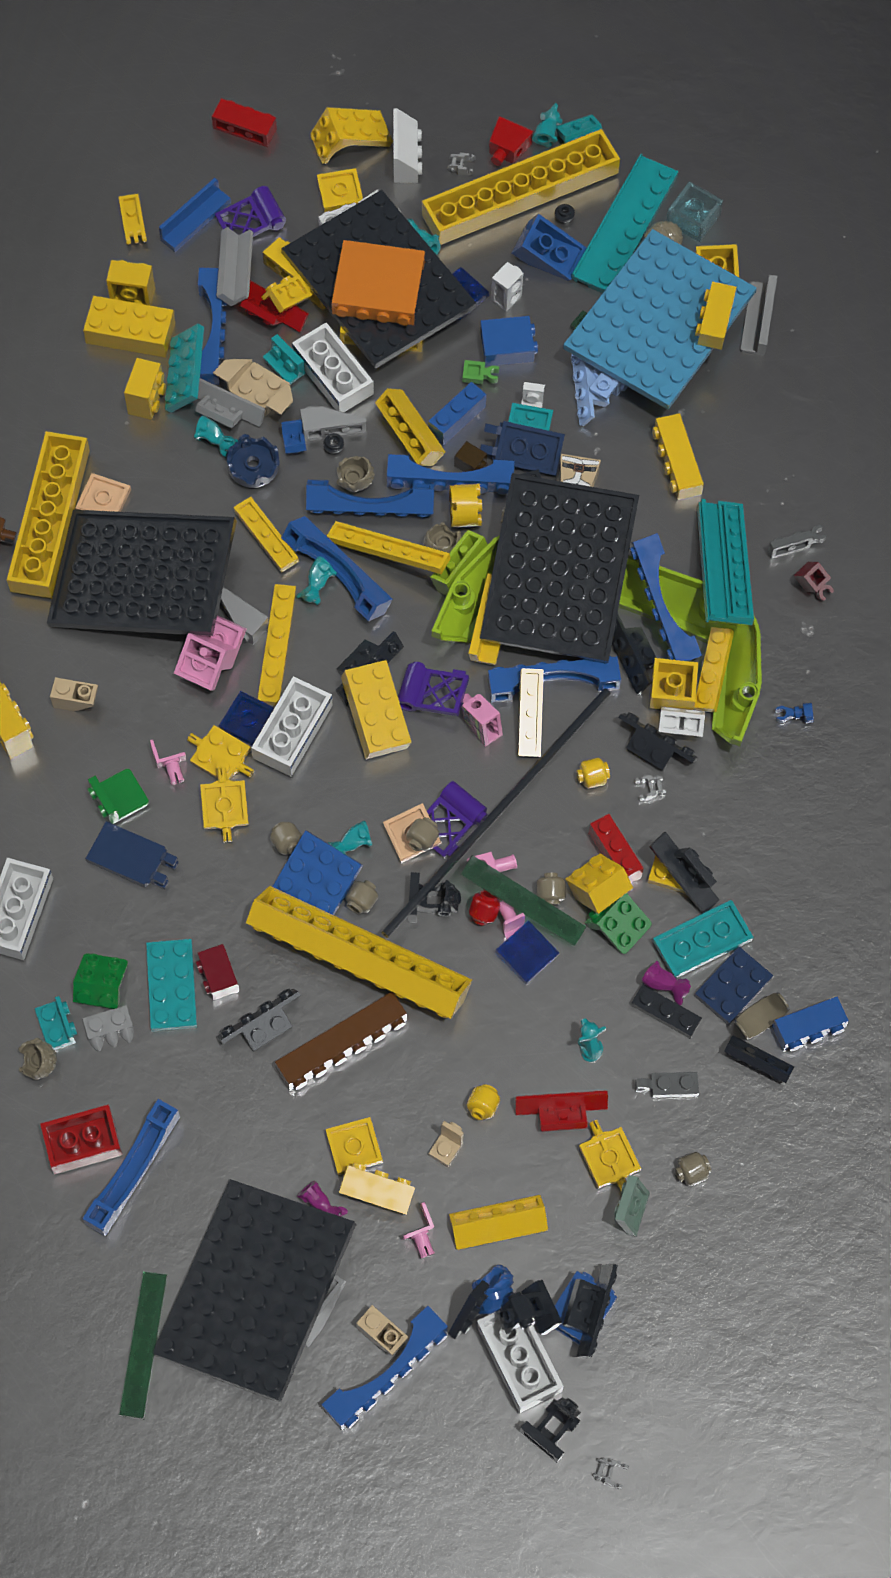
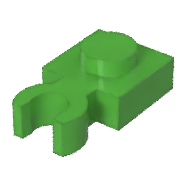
M465 360L462 382L483 384V379H487L490 383H498V376L491 374L499 373V367L493 365L486 368L485 362Z

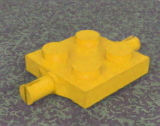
M213 725L207 736L203 739L193 733L188 736L187 741L197 746V750L190 759V763L218 779V767L221 768V776L222 767H226L227 780H231L239 771L249 778L254 773V769L244 764L246 756L251 751V747L217 726Z
M218 767V781L211 784H200L204 830L216 828L222 830L223 842L227 843L226 834H228V842H232L231 829L237 826L249 825L245 780H227L226 767H222V776L221 768Z
M594 1120V1123L593 1121L589 1123L594 1136L589 1141L580 1144L579 1149L598 1189L617 1183L620 1191H622V1186L626 1182L625 1179L629 1175L641 1171V1167L622 1127L603 1132L598 1120Z

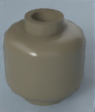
M426 817L416 819L406 833V838L409 841L408 845L415 851L430 850L439 837L438 825Z
M280 822L273 827L270 840L280 854L289 855L294 851L302 835L293 823Z
M544 873V877L537 880V899L543 905H560V901L565 900L566 881L558 877V873Z
M368 880L364 882L355 881L345 896L346 906L356 914L368 913L378 899V893L375 891L376 886Z
M699 1152L679 1158L678 1168H675L678 1180L680 1182L684 1181L688 1186H693L707 1180L711 1172V1166L707 1157Z

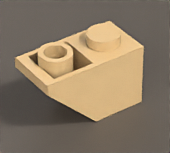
M55 677L50 695L53 708L78 711L93 707L98 685Z
M373 1305L356 1323L357 1329L364 1336L392 1356L408 1339L404 1332Z

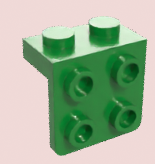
M124 769L102 782H99L96 775L88 779L90 787L87 788L90 797L92 800L96 799L99 806L97 807L102 817H107L112 824L149 804L146 794L130 769Z
M627 893L599 914L592 910L589 913V918L584 922L590 929L601 930L622 954H626L652 925L650 919Z
M90 953L84 954L73 981V1002L112 1009L118 1008L120 1004V986L128 967V961L117 957Z

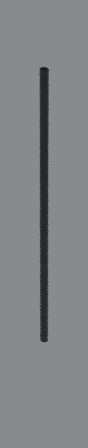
M604 688L386 926L381 932L386 938L391 936L611 694L608 689Z

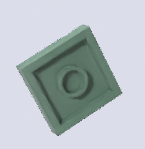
M629 1175L627 1182L622 1186V1198L615 1208L614 1216L615 1220L628 1235L636 1237L650 1192L638 1177Z

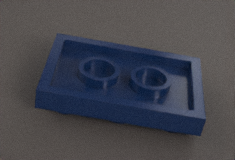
M739 946L699 988L694 997L729 1026L770 982L774 975Z

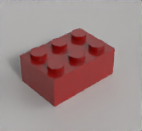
M109 1104L40 1123L50 1166L54 1175L123 1155Z

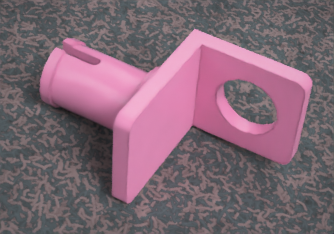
M153 739L150 740L157 768L166 767L171 785L177 784L175 775L178 782L182 783L184 778L179 762L186 760L185 752L159 759Z
M488 852L467 859L473 879L490 875L493 883L497 881L499 872L517 868L514 854L495 860L492 852ZM477 861H484L487 864V869L479 872L474 868V864Z
M508 899L500 902L499 911L505 920L503 923V934L512 951L518 953L532 946L534 941L524 925V913L516 915ZM515 934H523L526 938L525 943L522 945L515 944L513 942Z
M425 1202L421 1203L420 1207L428 1226L402 1237L403 1240L410 1237L414 1239L421 1259L427 1257L426 1251L428 1256L435 1253L427 1235L429 1233L428 1230L433 1229L434 1225Z

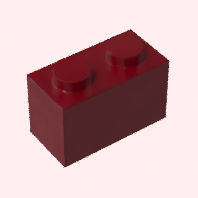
M224 944L197 952L199 960L195 962L199 974L204 973L206 981H203L206 994L211 993L213 1000L239 992L238 983Z

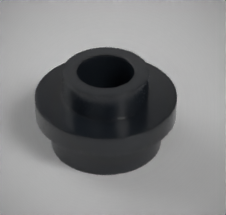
M561 204L555 209V217L560 223L567 224L575 216V210L569 204Z
M337 433L328 434L323 441L324 449L332 454L339 453L344 448L343 438Z

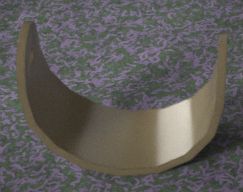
M777 992L751 1005L734 1021L745 1038L751 1039L771 1027L774 1020L784 1017L790 1010V1007L783 996Z

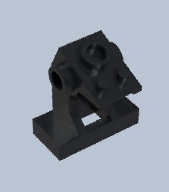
M411 872L409 901L424 886L420 884V873ZM445 880V882L439 884V887H434L408 916V922L417 923L418 912L438 913L440 916H450L451 913L458 912V904L461 903L460 891L455 885ZM440 896L441 903L427 904V897Z
M537 1280L521 1292L510 1295L507 1298L508 1301L496 1312V1316L502 1324L501 1328L505 1330L506 1334H509L519 1326L521 1329H526L535 1322L540 1335H543L562 1324V1320L543 1280Z
M562 1397L558 1401L553 1399L546 1408L549 1414L537 1428L526 1420L519 1432L558 1463L563 1457L564 1451L556 1444L568 1429L573 1432L581 1421L578 1419V1416L581 1412L577 1410L578 1405L569 1398L565 1400ZM553 1417L564 1425L556 1436L546 1428V1425Z

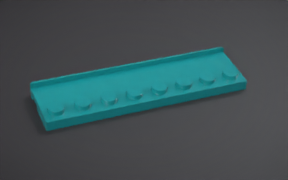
M640 154L572 274L574 282L580 281L587 284L588 288L603 294L637 250L678 177L679 171Z
M701 499V502H698L697 515L706 622L712 620L752 625L754 612L743 504L718 501L717 504L706 503V499Z

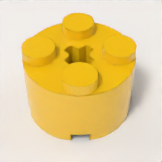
M480 484L449 486L451 527L482 526L481 514H478V512H482V499L477 498V496H480Z

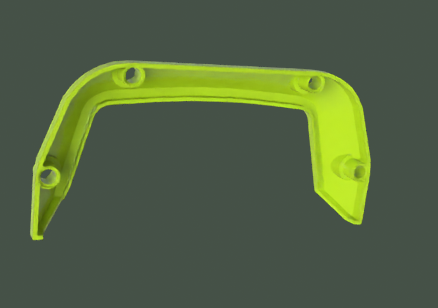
M500 535L495 537L458 574L442 605L431 631V637L444 641L471 642L487 574L493 573ZM628 555L619 608L655 621L652 609L655 607L652 600L648 601L644 591L647 588L645 580L641 581L637 572V568L640 567L638 560H633L632 556ZM659 566V584L666 608L676 624L687 635H695L697 640L708 644L711 627L729 628L734 631L717 712H713L712 730L727 742L740 747L758 701L762 684L761 635L757 619L754 616L752 625L712 620L706 622L703 581ZM458 592H464L465 595L460 596V595H458V594H456V593H458ZM749 693L752 695V697L747 698L743 694Z

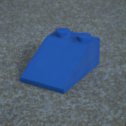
M537 214L527 222L512 254L527 265L570 281L587 247L540 214Z

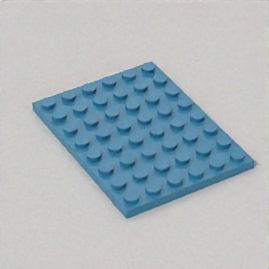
M652 229L564 343L563 349L669 410L714 349L697 345L699 336H695L697 324H702L703 319L699 318L702 306L706 307L707 304L704 301L706 289L711 288L712 282L737 287L727 327L728 330L756 293L757 287Z

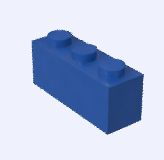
M472 382L428 421L429 429L442 446L450 441L486 407L487 394Z
M837 996L774 1020L772 1028L782 1050L790 1049V1051H795L801 1048L803 1043L809 1041L816 1043L827 1034L837 1035L842 1033L849 1020Z

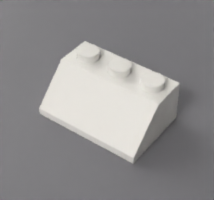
M393 109L394 183H418V175H422V162H418V158H422V146H418V141H421V129H417V120L399 109Z

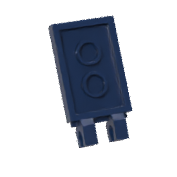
M507 421L500 422L499 426L485 424L484 432L497 434L495 447L481 444L480 449L489 455H493V460L514 461V467L533 471L539 469V472L556 476L565 434Z
M107 821L85 858L86 862L145 888L151 883L165 889L169 880H167L168 877L157 872L159 865L161 864L176 870L179 861H177L178 857L168 853L165 846Z

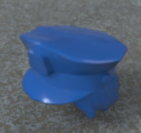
M498 1264L483 1279L472 1283L473 1290L482 1280L490 1285L486 1292L488 1299L479 1308L481 1309L479 1314H492L498 1311L508 1301L507 1298L514 1294L511 1287L514 1283V1276L507 1267Z

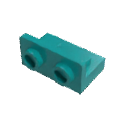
M591 114L559 125L556 130L562 140L568 143L602 129V124Z
M278 334L272 337V348L263 356V360L282 379L291 385L305 374L304 360Z
M512 403L508 422L550 431L553 410Z
M60 996L55 997L56 1001L34 1008L45 1041L54 1050L76 1043L73 1036L77 1035L74 1022L69 1023L66 1016L70 1014L67 1002H62Z

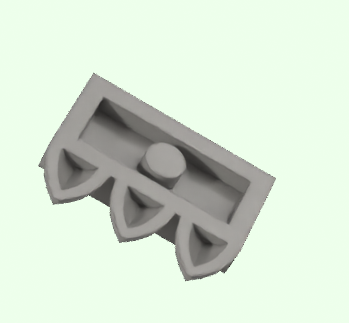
M127 1005L83 1018L90 1045L98 1052L103 1047V1038L113 1047H116L118 1043V1033L129 1043L133 1039L134 1029Z

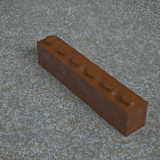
M391 992L275 1061V1068L289 1090L294 1088L296 1090L300 1089L308 1083L307 1080L314 1076L318 1078L325 1074L330 1066L334 1064L338 1066L345 1062L350 1054L362 1052L370 1042L382 1040L386 1036L385 1033L394 1029L396 1031L406 1024L407 1013L395 994Z

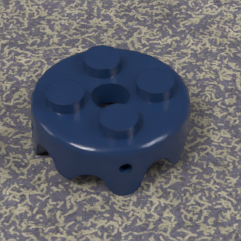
M243 434L228 449L227 468L231 478L236 483L249 488H257L268 484L277 475L280 463L278 448L276 445H272L265 437L254 439L248 434ZM256 460L259 464L256 467H250L248 462Z

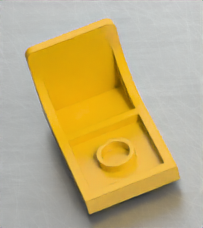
M327 107L311 131V139L323 164H327L337 151L347 146L390 147L393 143L385 120L379 110Z

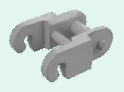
M460 152V155L451 154L449 156L452 162L448 165V170L458 172L459 175L470 176L473 174V169L467 171V167H463V162L474 161L475 155L469 157V153Z
M652 775L643 776L640 780L636 778V784L647 783L650 788V793H647L646 796L640 795L639 800L656 799V795L663 796L667 792L666 789L662 788L661 781L663 777L657 775L652 778ZM652 783H657L658 790H653Z
M604 1457L603 1459H598L597 1461L600 1463L597 1474H593L596 1480H605L604 1484L622 1489L623 1485L611 1481V1475L615 1466L628 1469L629 1465L622 1464V1462L613 1459L608 1462ZM605 1465L610 1466L607 1477L602 1475Z

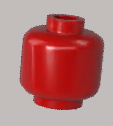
M482 890L474 894L469 907V915L474 919L475 923L486 925L496 920L501 904L495 893Z

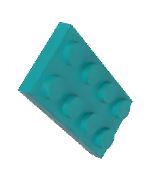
M200 324L192 326L171 339L167 391L165 395V410L170 413L198 399L204 326Z
M730 900L654 937L652 941L669 971L675 978H678L752 941L754 937L735 904Z
M192 939L146 942L151 1031L197 1028Z

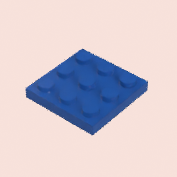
M305 830L272 887L335 915L362 869L363 864Z

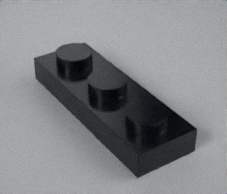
M643 984L631 1002V1006L689 1039H691L702 1020V1017Z
M732 1035L724 1050L733 1059L742 1060L753 1069L761 1070L777 1081L786 1083L794 1069L793 1065Z
M484 1280L469 1294L448 1334L454 1339L461 1332L463 1334L468 1332L473 1325L472 1321L481 1311L479 1308L488 1299L486 1292L490 1285Z

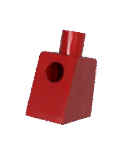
M499 116L489 142V153L493 155L491 162L496 166H501L504 160L509 163H515L531 146L533 131Z

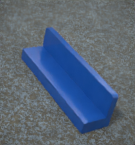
M213 178L159 226L161 242L174 252L179 250L216 217L215 213L225 209L231 203V198L219 189V182L216 178Z

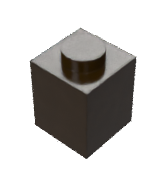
M466 441L454 456V466L463 472L482 469L488 466L487 453Z

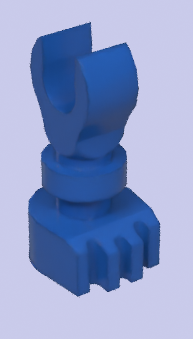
M803 703V708L794 706V709L778 706L775 709V713L783 712L786 715L776 717V721L785 723L794 717L796 720L804 716L805 723H813L812 703Z

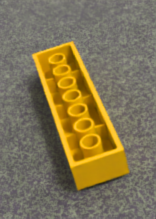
M45 432L7 576L10 592L46 598L53 597L72 512L75 510L90 452L88 440L85 437Z

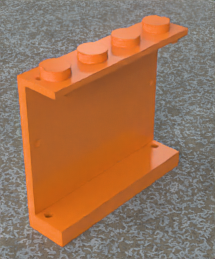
M343 240L332 299V314L340 317H357L362 320L372 319L380 322L414 325L422 269H424L425 251Z

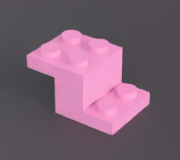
M217 615L213 636L188 633L174 674L209 690H215L221 671L232 669L247 628Z

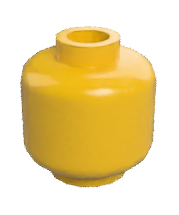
M600 758L584 760L580 764V769L576 770L578 782H583L584 786L588 789L604 786L607 783V779H610L608 764Z
M483 1084L473 1089L467 1101V1109L471 1116L477 1120L492 1118L500 1103V1097L497 1090L490 1085Z

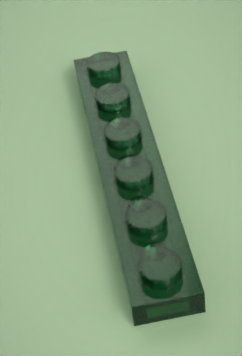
M471 855L460 873L467 880L518 912L524 913L526 917L573 946L577 944L586 929V926L473 855Z
M143 1272L120 1417L142 1420L145 1418L155 1358L153 1353L158 1339L168 1279L166 1274Z

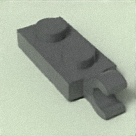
M822 525L814 526L812 531H798L792 536L774 539L770 542L768 550L770 558L809 548L814 543L824 542L826 534L822 536L816 534L822 530Z
M697 1072L651 1073V1080L638 1078L636 1079L637 1082H635L636 1092L652 1091V1098L698 1097L699 1095Z

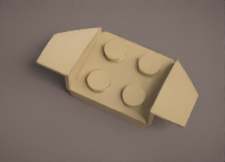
M227 359L213 372L214 375L227 382L229 392L265 408L264 416H267L271 410L282 415L293 403L289 382L256 362L252 363V359Z

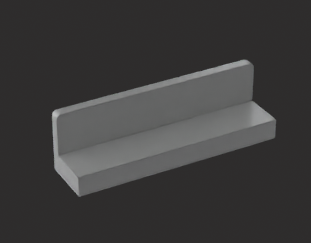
M227 227L221 232L217 297L228 305L233 306L249 297L253 231L248 230L238 235Z
M769 275L767 284L751 282V285L757 287L747 304L740 349L743 353L765 355L777 276Z

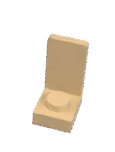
M444 1121L441 1125V1135L428 1156L449 1167L463 1145L464 1133L461 1131L462 1128L454 1122L447 1123Z

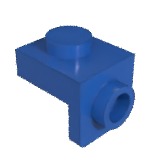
M302 420L282 422L285 453L306 451Z

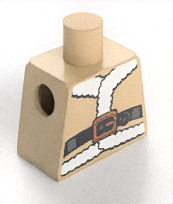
M561 454L560 481L594 487L599 474L601 460Z

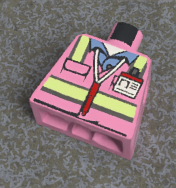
M465 694L461 705L464 721L486 747L503 735L500 713L481 694H477L473 698L469 694Z

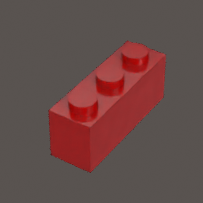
M221 98L212 115L213 129L264 147H268L277 130L276 117L269 113L254 110L252 107L237 104L232 100Z
M610 814L590 823L588 834L600 853L624 867L631 883L640 879L644 868Z

